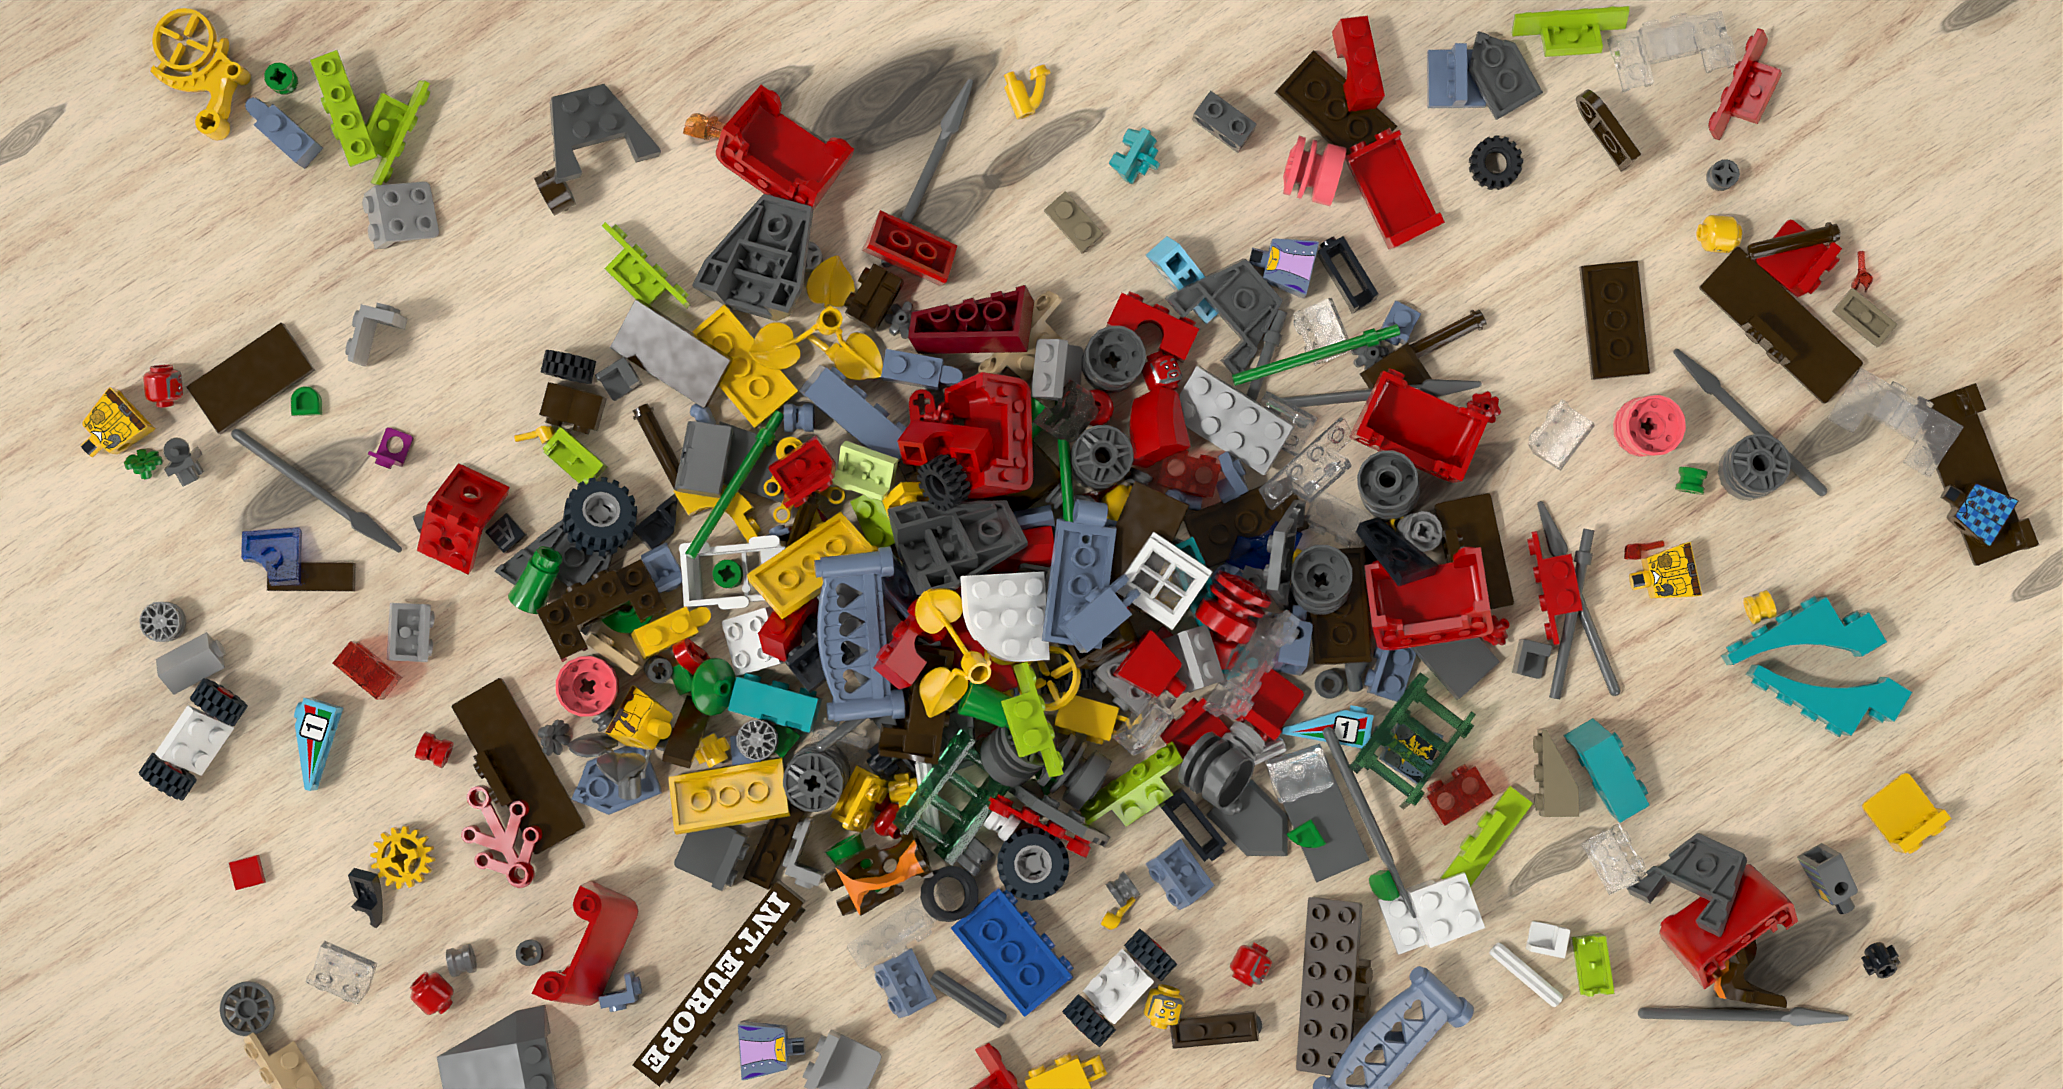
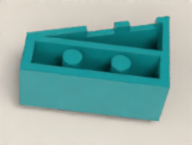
M745 673L744 678L736 677L728 711L774 722L782 726L801 729V731L808 733L814 732L823 699L816 697L817 691H813L810 694L806 688L802 687L800 692L788 690L790 684L775 680L772 681V685L761 683L762 677Z
M1592 718L1563 735L1567 743L1576 748L1580 756L1578 758L1580 765L1586 767L1593 781L1591 783L1610 815L1619 823L1650 806L1645 797L1648 791L1640 779L1636 780L1633 774L1636 768L1628 756L1624 757L1621 751L1624 745L1616 732L1611 734Z

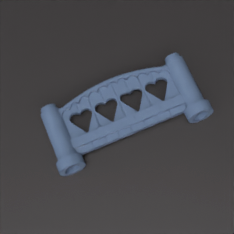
M880 547L877 552L820 557V560H814L816 578L822 577L823 579L818 607L817 635L822 668L833 696L832 702L826 704L828 720L838 722L892 716V719L905 718L902 689L890 690V682L873 669L878 661L876 658L877 653L887 644L881 577L894 575L891 547ZM841 583L862 592L860 596L845 607H840L837 604V599L840 595L837 594L836 587ZM842 612H848L865 621L849 635H842L839 632L842 623L839 622L838 617ZM844 641H851L867 649L866 652L852 663L845 664L842 662L844 652L841 650V644ZM847 669H852L870 678L853 692L844 690L847 680L843 678V673Z
M1421 966L1414 968L1409 976L1412 983L1411 986L1389 1001L1363 1026L1345 1050L1330 1078L1325 1076L1318 1077L1313 1083V1089H1388L1398 1075L1403 1072L1446 1022L1455 1028L1467 1024L1474 1013L1473 1005L1464 997L1456 996L1427 968ZM1415 1000H1420L1423 1018L1405 1019V1011L1411 1009ZM1396 1022H1401L1404 1040H1384L1385 1034L1392 1030L1393 1025ZM1382 1044L1384 1063L1365 1062L1366 1055L1373 1052L1374 1046ZM1362 1065L1366 1083L1364 1085L1346 1084V1078L1354 1073V1069L1357 1066Z

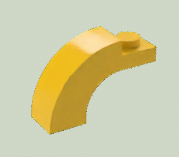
M723 485L721 495L723 494L727 486ZM673 491L690 516H694L706 509H713L720 499ZM737 492L725 512L734 520L749 543L750 538L760 537L758 533L762 530L753 516L749 519L746 516L755 508L743 495Z

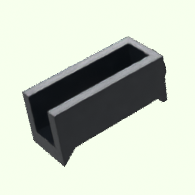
M1333 236L1322 242L1317 257L1348 305L1351 314L1375 301L1379 293L1344 236L1337 240ZM1338 254H1341L1363 292L1356 296L1352 295L1331 258Z
M1181 787L1173 793V796L1159 804L1160 808L1204 862L1208 859L1214 861L1224 853L1225 850L1222 847L1227 843ZM1183 803L1186 804L1212 837L1203 846H1200L1173 812Z

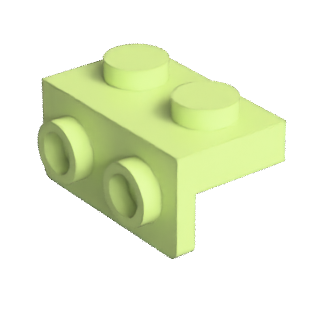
M845 441L841 445L838 468L835 472V477L832 479L833 484L845 490L864 494L870 499L884 500L887 494L894 488L898 459Z

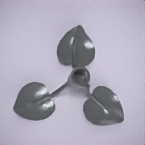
M605 733L582 735L567 744L569 750L577 756L586 758L599 756L597 758L598 768L605 776L618 785V796L621 799L633 800L642 795L641 779L646 778L645 771L652 750L647 749L645 756L637 753H615L612 748L618 746V741ZM670 736L666 739H660L656 748L664 751Z

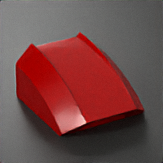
M1159 387L1134 399L1129 424V441L1133 448L1132 465L1148 468L1157 461L1191 447L1177 391Z
M1051 526L1022 530L1028 541V546L988 569L987 575L1016 573L1018 566L1022 563L1050 568L1054 548Z

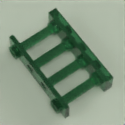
M1421 672L1411 681L1348 766L1356 774L1363 768L1366 770L1371 769L1403 793L1406 797L1399 806L1403 810L1410 804L1413 806L1417 805L1425 794L1421 790L1459 737L1461 736L1465 739L1475 726L1471 723L1476 715L1474 712L1471 711L1462 720L1426 693L1428 690L1424 686L1429 678ZM1413 701L1417 704L1421 702L1456 729L1447 742L1410 715L1411 711L1408 710V707ZM1396 723L1400 726L1404 724L1439 751L1430 764L1394 738L1395 734L1391 730ZM1380 745L1383 748L1387 746L1422 773L1414 787L1377 760L1378 756L1374 753Z
M962 729L950 739L948 747L939 758L938 765L935 764L907 803L897 811L896 818L892 822L906 835L913 827L934 841L937 846L933 851L951 866L954 865L992 811L988 809L991 803L989 801L990 796L996 798L998 794L1004 796L1010 789L1009 786L1000 784L990 775L978 788L954 771L965 757L987 772L981 761V754L971 748L976 740ZM947 780L972 797L962 811L937 795ZM929 804L954 820L946 834H942L920 819Z

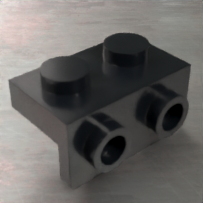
M817 630L811 635V640L803 647L799 645L790 651L788 659L785 661L789 669L810 694L826 682L819 654ZM843 642L841 644V650L844 652L842 662L848 664L855 656Z

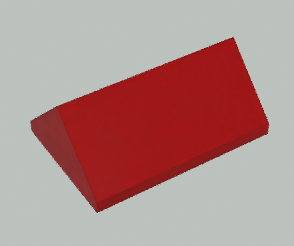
M880 210L862 251L941 286L946 284L958 245Z

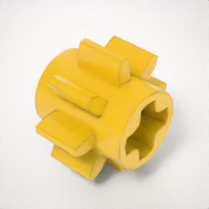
M713 733L701 740L695 757L699 765L706 762L708 767L711 768L728 759L725 751L731 748L725 736L718 739L716 734Z
M911 772L896 774L895 781H889L888 789L892 803L899 802V808L915 806V800L920 799L917 778H911Z

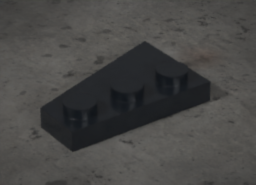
M1379 517L1359 522L1356 533L1398 587L1436 575L1439 564Z

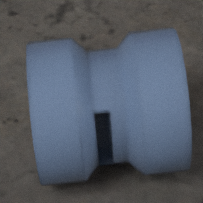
M805 403L803 406L784 404L785 432H795L796 429L814 432L815 411L813 403Z

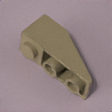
M1537 729L1538 736L1533 737L1534 753H1538V764L1534 765V780L1539 782V793H1535L1534 798L1535 810L1539 811V815L1542 817H1579V787L1548 731Z

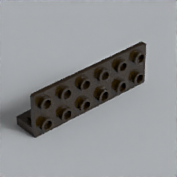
M1976 383L1912 407L1944 489L1949 484H1952L1963 491L1967 484L1975 482L2010 496L1977 414L1985 411L1986 407ZM2015 508L1989 548H1979L1961 532L1974 566H1979L2013 552L2030 549L2039 545L2029 518L2019 519Z

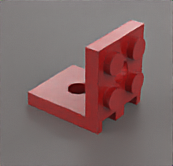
M458 463L427 503L417 551L469 575L474 567L483 528L508 496L510 487ZM464 494H473L477 498H469ZM445 537L450 538L452 540V543L449 542Z

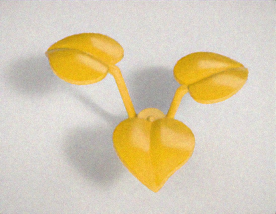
M838 255L830 257L819 264L807 281L806 290L809 299L816 304L824 303L825 309L818 316L816 324L793 339V331L789 326L780 322L769 323L757 333L749 350L750 357L758 364L770 369H787L793 366L800 358V350L796 343L801 342L818 330L824 335H832L834 333L837 335L838 342L842 347L837 349L834 354V364L836 369L845 375L847 379L865 380L879 378L883 368L880 352L870 337L863 333L854 332L849 335L846 342L843 340V331L839 328L843 317L840 311L833 307H843L849 294L855 291V286L850 273Z
M935 588L924 591L917 600L915 607L916 620L924 631L935 634L945 626L964 654L961 661L963 670L954 668L951 672L945 667H938L923 677L920 683V696L929 718L944 712L960 700L968 688V680L974 684L986 682L991 675L989 667L991 665L990 658L999 665L1014 663L991 656L987 653L986 649L984 657L979 652H968L950 624L956 621L963 612L962 599L955 591L947 588Z

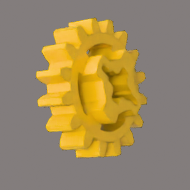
M403 826L400 833L397 827L391 828V836L383 832L380 834L383 842L376 841L373 843L378 848V851L370 853V857L377 858V862L371 865V868H379L378 876L379 878H387L386 886L396 882V888L401 889L404 886V882H406L408 888L415 886L414 879L421 883L425 880L422 873L432 872V869L427 864L435 861V858L428 854V852L434 850V846L427 847L425 845L429 839L428 836L418 837L420 829H414L409 833V826ZM406 839L413 841L417 848L408 845ZM390 844L391 851L389 852L388 856L385 857V851L388 845ZM401 853H407L408 859L398 861L397 856L401 855ZM421 857L420 865L415 871L414 865L417 859ZM388 867H392V868L398 870V873H399V875H401V876H398V875H395L394 873H392V872L388 869Z

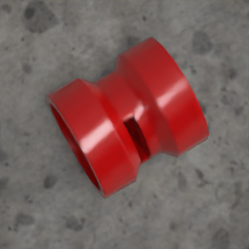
M426 731L418 743L415 758L422 761H432L434 766L444 768L451 755L454 743L447 739L439 740L435 734Z

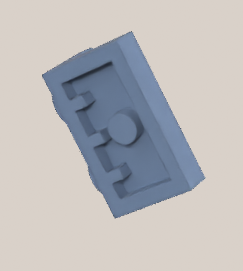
M1376 645L1373 658H1376L1377 661L1374 670L1369 669L1364 684L1368 686L1367 693L1401 703L1416 653L1411 648L1382 650Z
M1181 839L1175 841L1158 856L1146 863L1152 879L1161 885L1166 892L1168 901L1173 906H1176L1178 910L1191 905L1215 886Z
M912 948L873 967L876 972V982L882 989L884 988L889 998L887 1000L888 1006L898 1018L909 1016L937 1000Z

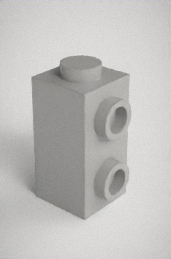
M206 632L157 658L158 677L175 695L201 681L203 678H207L225 668L223 656L226 653L224 647L219 640L214 641Z

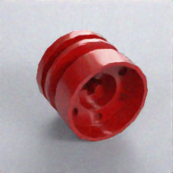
M1220 570L1215 579L1221 585L1212 583L1209 587L1218 597V600L1204 597L1194 615L1203 624L1222 636L1246 645L1257 628L1248 616L1262 618L1265 613L1260 607L1268 608L1272 600L1249 580Z

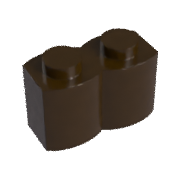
M548 382L539 415L546 417L545 423L562 427L563 422L574 425L573 431L589 435L590 430L598 431L607 398Z

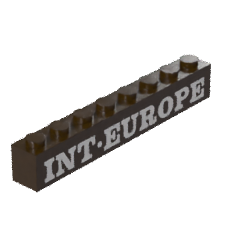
M781 880L776 881L632 1066L659 1087L664 1081L670 1084L680 1071L676 1067L682 1058L687 1061L698 1048L694 1043L699 1036L707 1037L716 1025L712 1021L718 1012L724 1015L734 1001L730 998L736 989L742 992L752 979L748 974L754 966L760 969L770 955L766 951L772 943L778 946L788 933L784 930L790 921L796 923L806 911L802 907L806 900Z

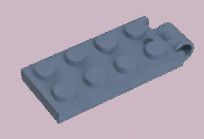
M1077 499L1073 510V522L1057 519L1042 641L1074 645L1058 626L1065 620L1062 616L1073 606L1076 605L1079 608L1087 601L1084 597L1096 587L1100 589L1108 587L1110 584L1116 527H1103L1108 514L1106 503ZM1083 536H1086L1088 539L1086 544L1082 542ZM1102 641L1099 642L1094 648L1101 649Z

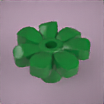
M146 449L137 450V455L131 454L126 458L124 466L126 470L133 469L134 474H140L141 479L146 480L152 477V470H155L157 465H162L163 462L158 451L153 450L147 453Z

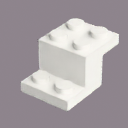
M1464 872L1437 882L1429 880L1405 889L1416 914L1414 919L1400 892V897L1393 901L1377 899L1398 955L1424 945L1432 948L1485 928Z

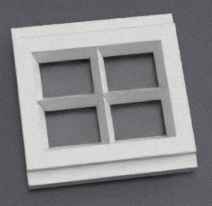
M1153 532L1125 572L1129 581L1117 593L1125 597L1129 591L1137 588L1141 594L1132 603L1173 630L1208 580L1212 570Z

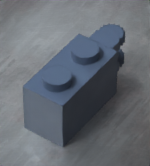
M254 97L249 98L245 102L247 112L257 120L254 126L302 168L305 169L323 149L320 144L274 104L268 107L260 99Z
M886 349L881 374L883 381L939 391L940 384L951 386L964 380L962 371L951 366H945L943 359Z
M1126 574L1119 577L1108 587L1094 588L1084 597L1087 601L1079 608L1076 605L1073 606L1062 616L1065 620L1058 626L1080 653H1088L1132 615L1126 607L1140 596L1139 590L1136 588L1129 591L1121 600L1115 594L1129 581Z

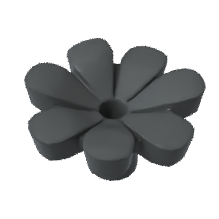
M905 302L903 307L898 303L891 306L893 314L885 316V322L892 324L889 328L891 335L895 336L900 332L903 339H908L912 312L919 311H912L913 304L911 302Z
M1379 341V345L1367 348V346L1353 349L1351 353L1358 355L1353 363L1357 368L1365 365V370L1381 360L1383 356H1387L1388 348L1380 347L1382 341Z
M557 719L552 725H545V727H541L538 730V736L542 738L543 752L548 756H551L553 752L556 755H560L563 750L561 744L567 745L570 743L571 737L565 735L570 727L563 720Z

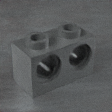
M1211 90L1196 109L1192 118L1195 123L1237 153L1252 135L1257 125Z

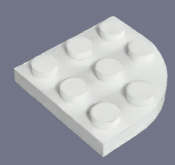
M1044 572L960 576L965 623L973 639L977 640L987 650V653L998 659L1010 662L1050 660L1049 642L1042 641L1046 610Z

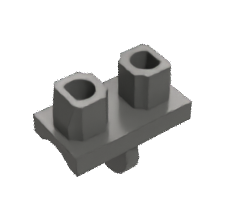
M178 437L171 438L166 442L163 452L170 462L164 470L168 477L175 474L182 487L198 480L199 475L204 472L198 462L199 457L202 455L199 447L193 448L190 452V447L186 440Z

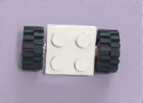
M207 678L202 679L190 697V700L203 711L188 705L157 751L151 753L138 772L143 777V780L149 782L152 787H156L158 791L164 792L167 796H172L180 801L185 799L197 781L194 778L195 776L189 773V771L202 776L233 731V726L236 725L248 707L233 692Z
M1140 928L1124 944L1125 948L1137 960L1134 961L1126 951L1121 949L1083 990L1095 1005L1092 1006L1078 994L1062 1011L1071 1023L1098 1047H1101L1116 1031L1109 1021L1115 1024L1154 983L1144 970L1147 968L1156 978L1163 981L1177 966V963Z

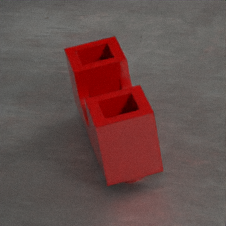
M1368 15L1342 18L1333 29L1332 36L1337 58H1345L1347 65V79L1343 87L1348 110L1351 112L1375 109L1385 97Z
M1129 291L1126 295L1121 292L1106 327L1123 326L1135 332L1142 324H1155L1160 328L1163 335L1158 351H1163L1165 355H1174L1176 360L1184 363L1199 331V328L1194 327L1196 322L1181 316L1177 319L1169 315V309L1159 304H1154L1153 307L1143 303L1144 298L1136 293Z
M912 420L897 440L903 464L922 466L938 455L951 454V458L957 460L956 465L961 464L963 467L961 471L980 473L995 453L990 429Z
M814 597L783 619L775 611L771 613L758 632L763 653L784 662L788 659L790 651L802 643L801 630L806 618L810 616L818 619L819 600L817 597Z
M919 598L909 606L907 610L909 615L906 620L901 621L892 631L894 637L889 645L885 644L876 655L878 661L873 667L899 690L911 686L927 663L915 651L914 642L916 637H922L929 644L942 640L948 632L944 626L939 632L930 634L919 626L915 616V607Z

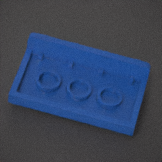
M998 887L976 905L966 918L960 919L951 926V930L1021 1014L1026 1017L1062 985L1074 978L1070 972L1074 967L1064 955L1059 958L1052 950L1055 944L1046 933L1040 936L1035 930L1034 926L1037 923L1027 911L1023 913L1019 911L1015 906L1018 902L1016 897L1007 889L1003 891Z

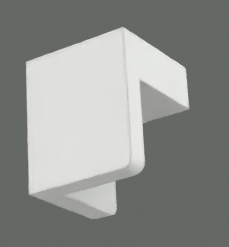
M1532 921L1526 949L1531 952L1565 959L1570 930L1565 927Z

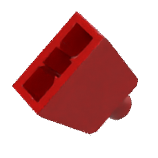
M1146 630L1143 633L1139 643L1133 646L1113 673L1115 677L1153 697H1158L1165 689L1175 698H1178L1187 687V684L1175 675L1183 664L1152 630Z

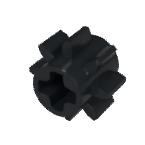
M878 742L868 750L871 757L866 762L878 777L884 773L890 777L900 769L896 763L901 758L879 756L877 752Z
M1882 942L1869 945L1864 951L1865 956L1861 957L1867 974L1870 976L1875 973L1881 979L1892 976L1897 971L1896 965L1900 964L1899 955L1894 946L1890 945L1886 948Z

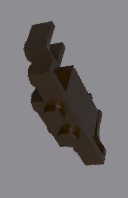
M641 559L617 571L612 570L608 572L607 569L594 574L592 576L593 580L584 585L581 582L575 583L565 589L566 593L562 595V598L536 610L562 662L566 661L567 657L581 650L583 652L588 650L580 630L632 605L640 623L645 622L646 618L660 611L661 613L667 611V607Z
M915 641L916 653L927 663L910 686L904 726L881 723L877 752L879 756L938 765L943 728H948L950 712L945 710L929 718L920 696V683L923 677L935 668L945 667L952 671L954 649L952 647L923 644V642Z

